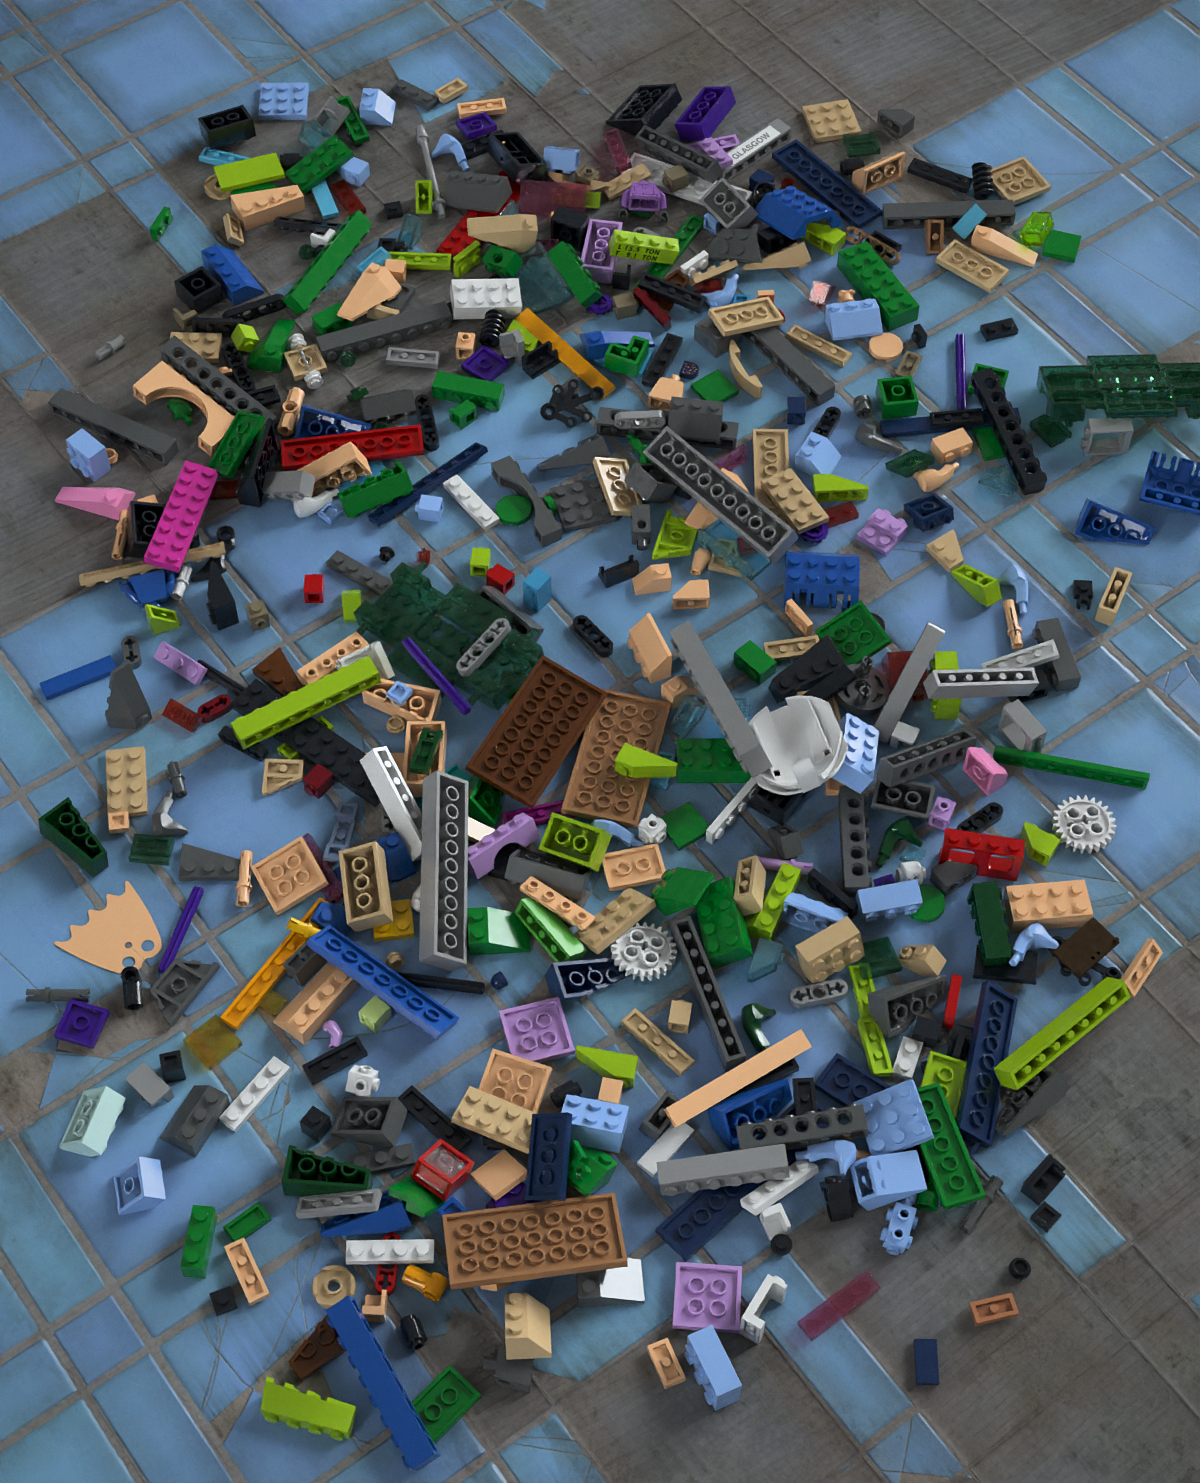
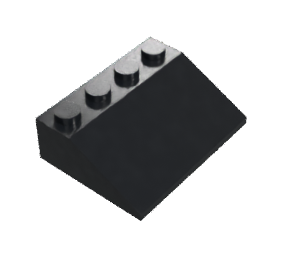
M676 84L638 86L606 121L607 125L634 136L638 134L644 125L655 130L682 101Z
M272 418L267 419L256 435L255 441L250 446L251 453L246 458L245 471L241 473V484L236 488V496L240 504L261 507L265 495L261 493L266 472H272L279 451Z

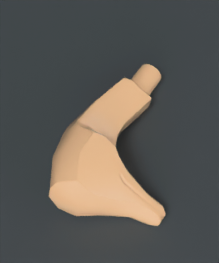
M957 462L951 465L946 464L938 471L935 469H914L911 471V474L917 480L921 490L930 492L954 476V471L959 469V464Z

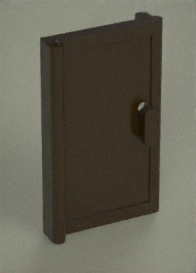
M1093 917L1054 950L1051 955L1056 957L1079 979L1120 942L1118 937L1115 938Z

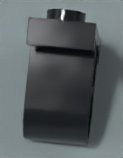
M837 1175L825 1177V1181L819 1182L824 1194L830 1221L836 1222L853 1218L849 1180L842 1179L841 1176Z

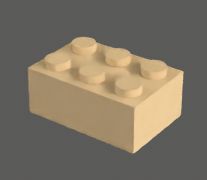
M848 916L795 946L800 968L812 984L826 980L830 975L842 971L846 966L859 961L865 956L861 933Z

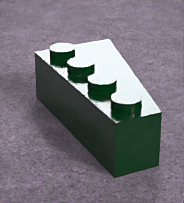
M997 881L973 883L967 897V903L971 905V918L976 919L975 934L981 937L978 945L984 966L1008 964L1011 956H1013L1012 944L1008 942L1010 936L1008 925L1005 926L1004 921L1006 911L1005 907L1001 906L1000 901L1002 900V890L998 888Z

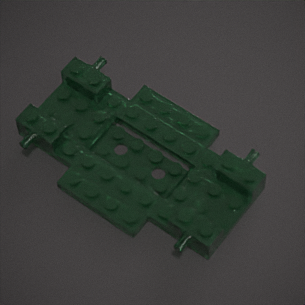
M1156 354L1087 356V365L1039 366L1037 387L1039 393H1044L1047 397L1046 414L1048 421L1054 423L1065 422L1067 428L1068 426L1069 428L1072 427L1073 422L1084 421L1086 409H1104L1106 418L1134 419L1144 417H1177V407H1185L1188 418H1200V362L1161 363L1158 362Z
M424 561L416 568L401 562L390 574L393 584L374 604L365 600L353 612L360 626L356 631L361 636L366 631H369L393 646L395 650L387 657L390 665L423 687L440 690L441 698L445 696L443 691L403 647L402 641L408 637L411 638L452 686L455 685L471 695L467 699L470 704L474 705L479 700L495 711H498L522 685L541 656L544 655L542 646L533 641L539 634V631L533 628L528 635H524L512 629L478 668L469 676H461L456 668V663L463 656L460 651L465 646L470 648L476 640L469 637L467 633H462L452 624L441 620L439 615L477 638H480L497 619L505 618L511 624L515 620L514 616L460 583H457L446 595L433 588L430 579L422 574L425 568L428 567ZM435 631L443 632L440 637L435 638L432 636ZM494 638L487 639L485 643L493 642ZM482 651L475 652L473 656L481 655Z

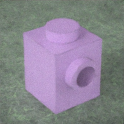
M938 796L930 813L928 825L945 831L954 814L956 803L948 798Z

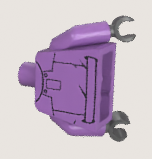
M645 180L633 182L631 188L623 192L620 205L622 210L618 213L619 221L621 215L626 216L625 221L628 220L627 209L658 212L661 210L658 217L659 223H661L662 217H665L666 222L668 221L669 213L665 211L667 209L666 196L657 188L655 183H647Z

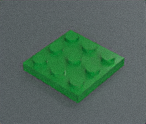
M861 600L815 630L820 640L828 634L846 666L861 664L864 656H868L867 659H869V656L872 657L892 644L889 636Z

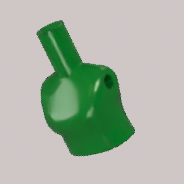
M177 397L168 402L167 408L171 411L174 419H183L188 426L193 424V420L189 416L192 414V408L183 398Z
M928 1172L927 1190L917 1193L915 1207L926 1211H937L939 1196Z

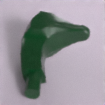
M900 818L887 828L878 851L879 858L875 863L876 866L883 867L886 860L890 858L894 844L898 840L907 841L918 847L922 846V841L917 837L912 823L907 819Z
M752 1003L742 1008L741 1022L755 1050H761L762 1052L771 1044L762 1032L761 1021L776 1015V1010Z

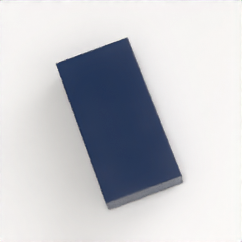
M914 1339L916 1385H939L937 1339Z

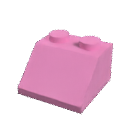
M969 747L967 749L962 770L987 796L1006 784L1008 774L1005 768L1000 766L990 753H987L983 748Z

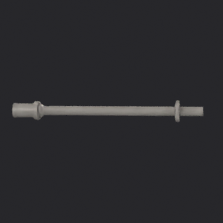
M417 125L415 127L416 140L422 147L429 179L432 180L435 199L432 203V208L438 211L440 219H444L446 201L441 199L427 145L429 136L426 134L425 126Z

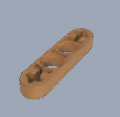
M854 226L846 228V239L850 243L857 245L862 243L864 238H869V244L874 250L879 245L883 246V251L878 255L884 262L892 266L900 262V253L892 247ZM854 232L857 236H859V238L856 239L855 237L850 236L849 233ZM888 252L890 255H894L896 259H890L886 255V253Z

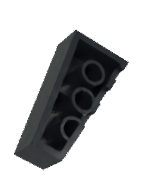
M827 634L775 676L768 689L778 704L786 700V697L795 696L799 691L813 688L844 665L845 662Z

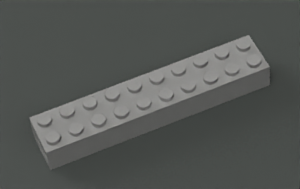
M666 426L643 451L648 461L772 564H775L798 539L797 534L790 526L669 427Z
M688 620L669 631L673 637L670 640L675 650L679 648L677 654L681 661L686 660L683 663L689 674L693 673L690 677L696 686L700 685L697 689L702 698L706 697L704 702L710 711L713 709L711 714L716 723L720 722L718 727L723 736H726L725 739L730 748L733 749V754L737 761L740 762L739 764L745 773L749 771L752 778L773 767L690 621Z
M437 770L423 778L419 962L454 971L467 964L468 781Z

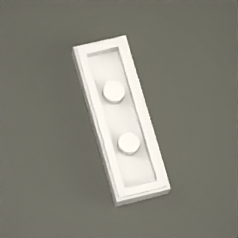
M686 1123L676 1128L672 1124L640 1158L637 1165L654 1178L658 1174L656 1162L670 1160L694 1134L695 1130Z

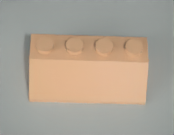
M327 963L273 1020V1023L305 1045L358 988V982L348 977L336 966Z

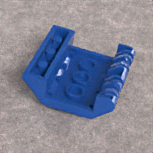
M787 186L785 189L766 193L754 209L758 213L755 218L792 240L806 236L807 223L825 219L831 223V229L840 226L842 223V218L834 210L816 201L815 198L809 197L806 193L797 190L794 186Z
M1152 451L1139 501L1200 515V477L1198 476L1200 462H1197L1194 475H1191L1195 461L1180 457L1175 471L1177 456H1173L1170 469L1163 468L1166 454L1162 453L1158 467L1156 465L1160 452Z
M786 551L784 606H786V601L792 598L793 592H795V603L798 606L800 604V592L807 593L805 599L806 607H810L811 593H814L813 607L829 608L830 594H832L831 608H836L837 594H844L842 600L843 608H847L848 595H850V607L858 602L859 554Z

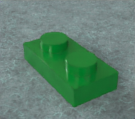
M163 207L150 227L153 241L158 242L173 221L169 207Z

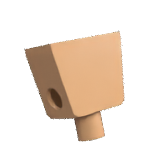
M672 374L670 378L661 377L648 395V407L669 412L671 397L683 398L684 383L680 381V377L676 374Z

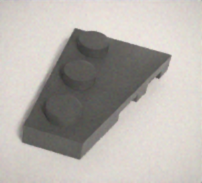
M182 843L179 879L180 881H238L240 859Z

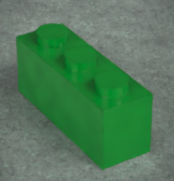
M192 1206L180 1264L184 1277L206 1278L218 1218L215 1207Z

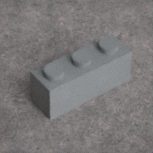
M305 471L266 472L261 493L268 495V498L271 500H279V498L303 500L304 497H312L316 476Z

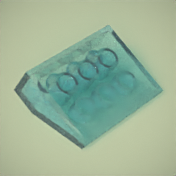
M540 241L520 256L523 263L513 277L519 278L522 309L529 308L535 315L562 306L575 296L548 257L547 253L549 251Z

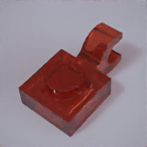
M720 279L704 281L703 284H694L696 289L694 292L698 294L712 293L724 289Z

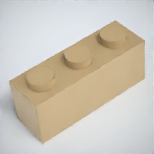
M1117 567L1114 568L1099 604L1095 621L1109 626L1113 625L1128 589L1132 572Z
M757 855L738 861L734 900L743 916L762 911L766 871Z

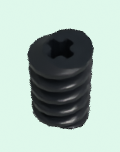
M983 162L974 163L971 166L974 198L976 200L986 199L994 194L992 189L994 187L992 184L993 178L991 177L993 175L991 172L992 166Z
M492 309L485 314L479 342L482 345L491 347L499 345V334L503 333L506 321L497 310Z

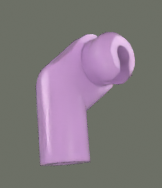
M329 1020L323 1024V1030L331 1035L328 1047L332 1050L340 1045L343 1032L337 1022Z

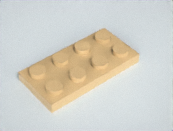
M955 239L935 259V263L989 293L1009 275L1010 271Z
M769 296L711 308L708 312V315L723 337L780 325L784 321L783 316Z
M595 457L592 462L611 515L631 516V505H641L643 503L640 495L631 490L624 481L630 471L627 459Z
M792 468L761 480V487L798 535L829 521V516Z
M145 746L106 750L108 813L128 811L129 817L148 815Z
M629 887L600 912L595 914L594 922L585 931L578 928L573 934L585 948L600 954L657 905L653 899Z
M469 1086L452 1116V1123L529 1154L532 1114L537 1113Z

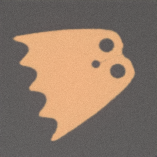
M125 881V892L123 895L107 894V906L105 909L100 911L88 910L89 922L83 926L70 925L72 936L70 940L65 942L55 941L54 944L86 962L119 974L125 968L122 962L126 957H133L135 959L133 967H136L138 970L142 967L144 959L154 957L162 948L159 932L141 898L132 885ZM144 941H153L154 948L151 951H144L141 948ZM130 942L132 946L131 948H126L125 944Z

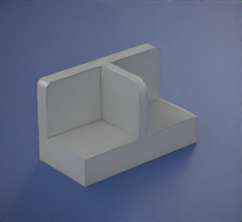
M330 96L313 121L321 132L333 136L349 115L350 110L338 104L336 99Z
M519 329L499 334L500 355L505 359L514 357L518 366H522V356L525 355L524 340Z
M144 1062L125 1078L126 1082L138 1092L139 1098L142 1101L146 1100L151 1106L157 1104L162 1098L167 1102L174 1098L171 1087Z

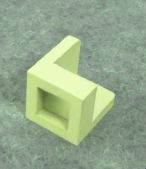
M374 996L358 1012L360 1022L374 1033L392 1016L391 1007L377 996Z

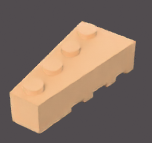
M298 185L230 195L232 210L240 220L245 231L272 222L278 216L286 217L305 210L304 195Z

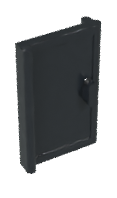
M977 945L973 978L1036 985L1038 951H1026L1023 961H1019L1016 966H1011L1009 962L1008 964L984 966L979 945Z

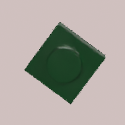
M358 386L350 390L351 394L346 397L349 402H353L368 395L369 392L366 387L360 389Z

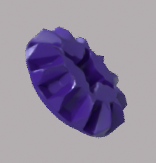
M601 293L602 297L586 308V310H590L591 314L596 313L598 315L602 313L604 315L605 312H610L612 307L611 298Z
M824 523L801 533L800 536L804 537L805 541H811L812 544L814 541L820 543L822 539H826L828 526ZM817 529V533H816V532H814L813 534L810 533L811 531H814V530Z

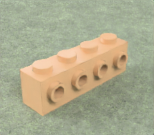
M357 631L297 670V677L301 685L304 687L309 683L320 680L325 675L336 672L335 665L337 663L335 660L369 645V643Z

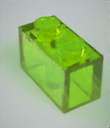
M1032 212L1020 231V237L1024 246H1042L1054 227L1051 212Z

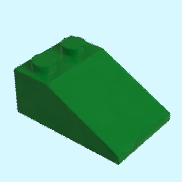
M681 867L668 869L662 874L660 884H657L652 889L650 898L655 901L656 908L665 916L694 907L715 875L710 872Z
M490 907L467 908L469 955L530 952L529 930L514 912Z

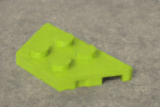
M667 509L652 553V559L657 560L691 555L698 529L684 524L685 518L680 516L678 519L672 515L671 510Z

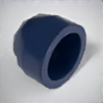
M501 971L493 975L491 984L495 989H502L508 986V982Z

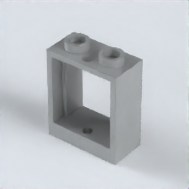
M1131 417L1088 419L1087 426L1084 427V438H1081V448H1084L1085 456L1127 454L1134 432ZM1119 433L1118 438L1093 439L1094 434Z
M1019 699L1014 702H1008L1002 708L998 730L1015 749L1041 753L1047 730Z

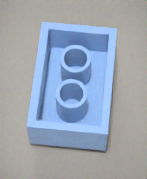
M918 879L861 889L857 891L855 896L860 920L865 919V922L876 921L877 917L880 916L893 918L897 916V913L905 912V915L914 914L923 903Z
M567 1094L561 1113L568 1112L572 1114L570 1142L576 1140L581 1146L619 1153L627 1125L629 1106Z
M713 1325L688 1335L687 1344L685 1345L686 1352H684L688 1364H693L696 1370L694 1372L696 1381L699 1385H703L706 1391L704 1396L708 1405H713L715 1411L739 1401L742 1384Z

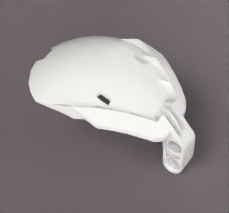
M798 695L786 697L788 705L772 712L766 706L748 723L773 766L755 777L758 786L780 795L805 793L821 786L822 783L834 776L843 764L848 751V744L829 702L813 696ZM829 749L830 753L825 755L824 752ZM779 771L780 776H775L774 772Z

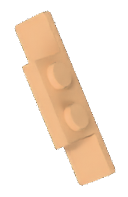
M532 876L520 886L521 892L556 913L561 920L570 926L574 925L580 930L585 931L595 920V916Z

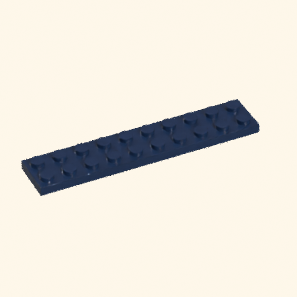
M816 1101L817 1112L824 1111L825 1108ZM794 1103L777 1119H782L786 1115L795 1116ZM820 1123L818 1124V1127L826 1128L828 1127V1125L826 1123ZM798 1127L796 1130L798 1132H805L807 1128ZM779 1130L775 1134L778 1136H783L786 1134V1132L783 1130ZM759 1134L755 1139L761 1140L765 1136ZM807 1147L786 1150L788 1167L796 1161L795 1152L807 1151ZM768 1180L760 1183L741 1184L739 1186H725L714 1190H698L656 1228V1233L687 1262L744 1209L741 1207L740 1199Z

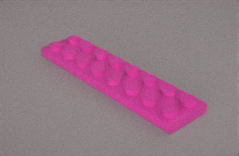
M185 460L144 555V563L179 573L218 480L219 473L216 472V469Z

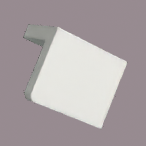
M329 229L325 235L311 233V247L316 248L321 244L326 245L336 233L335 230Z
M898 721L891 735L889 746L897 749L900 741L913 745L918 740L920 729Z
M781 1203L770 1206L760 1213V1221L770 1241L777 1234H790L791 1224Z

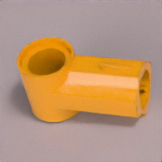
M410 1264L403 1274L402 1283L421 1291L426 1298L439 1302L449 1280L439 1273L432 1272L431 1274Z

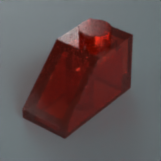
M814 280L808 300L813 301L812 305L822 307V304L827 305L836 286Z

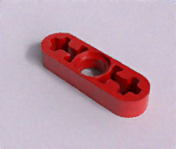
M951 975L942 1024L943 1028L953 1029L962 975Z
M391 1232L386 1234L382 1240H401V1237L397 1233ZM378 1264L375 1279L376 1292L379 1295L382 1294L383 1289L381 1285L384 1284V1275H386L390 1285L386 1287L387 1295L390 1296L395 1291L399 1264H395L389 1270L383 1268V1264Z

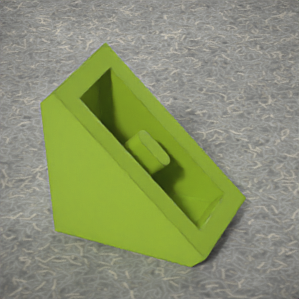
M415 180L416 214H432V180Z
M361 590L342 591L344 622L363 621Z
M149 604L144 606L154 636L181 626L176 611Z

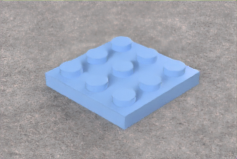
M261 83L259 120H307L309 83Z
M913 1079L853 1102L857 1105L863 1104L868 1125V1136L865 1138L871 1156L898 1153L934 1138Z

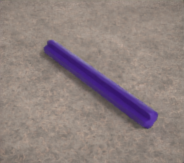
M193 887L157 967L159 973L163 974L174 961L204 894L202 887Z

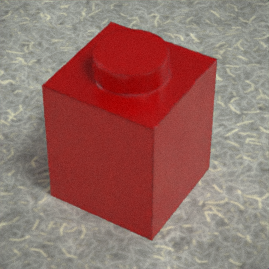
M498 563L486 573V586H494L504 595L515 585V574Z
M306 574L304 577L305 603H324L325 584L323 574Z

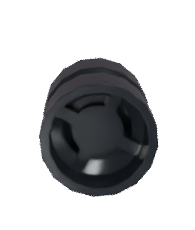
M761 182L755 186L754 209L766 193L775 190L771 183Z

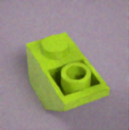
M1025 821L1021 837L1022 840H1025L1027 854L1029 858L1047 867L1058 849L1060 839Z

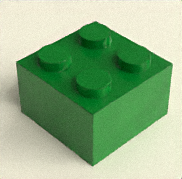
M912 376L877 379L876 397L882 419L917 415L919 400Z

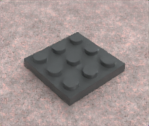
M598 478L550 488V494L555 502L556 511L564 533L616 522V515H611Z

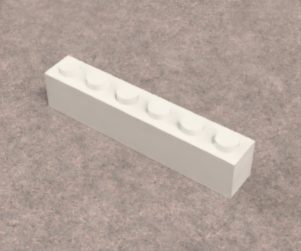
M387 746L373 748L360 760V763L395 830L406 845L412 862L421 860L422 813Z

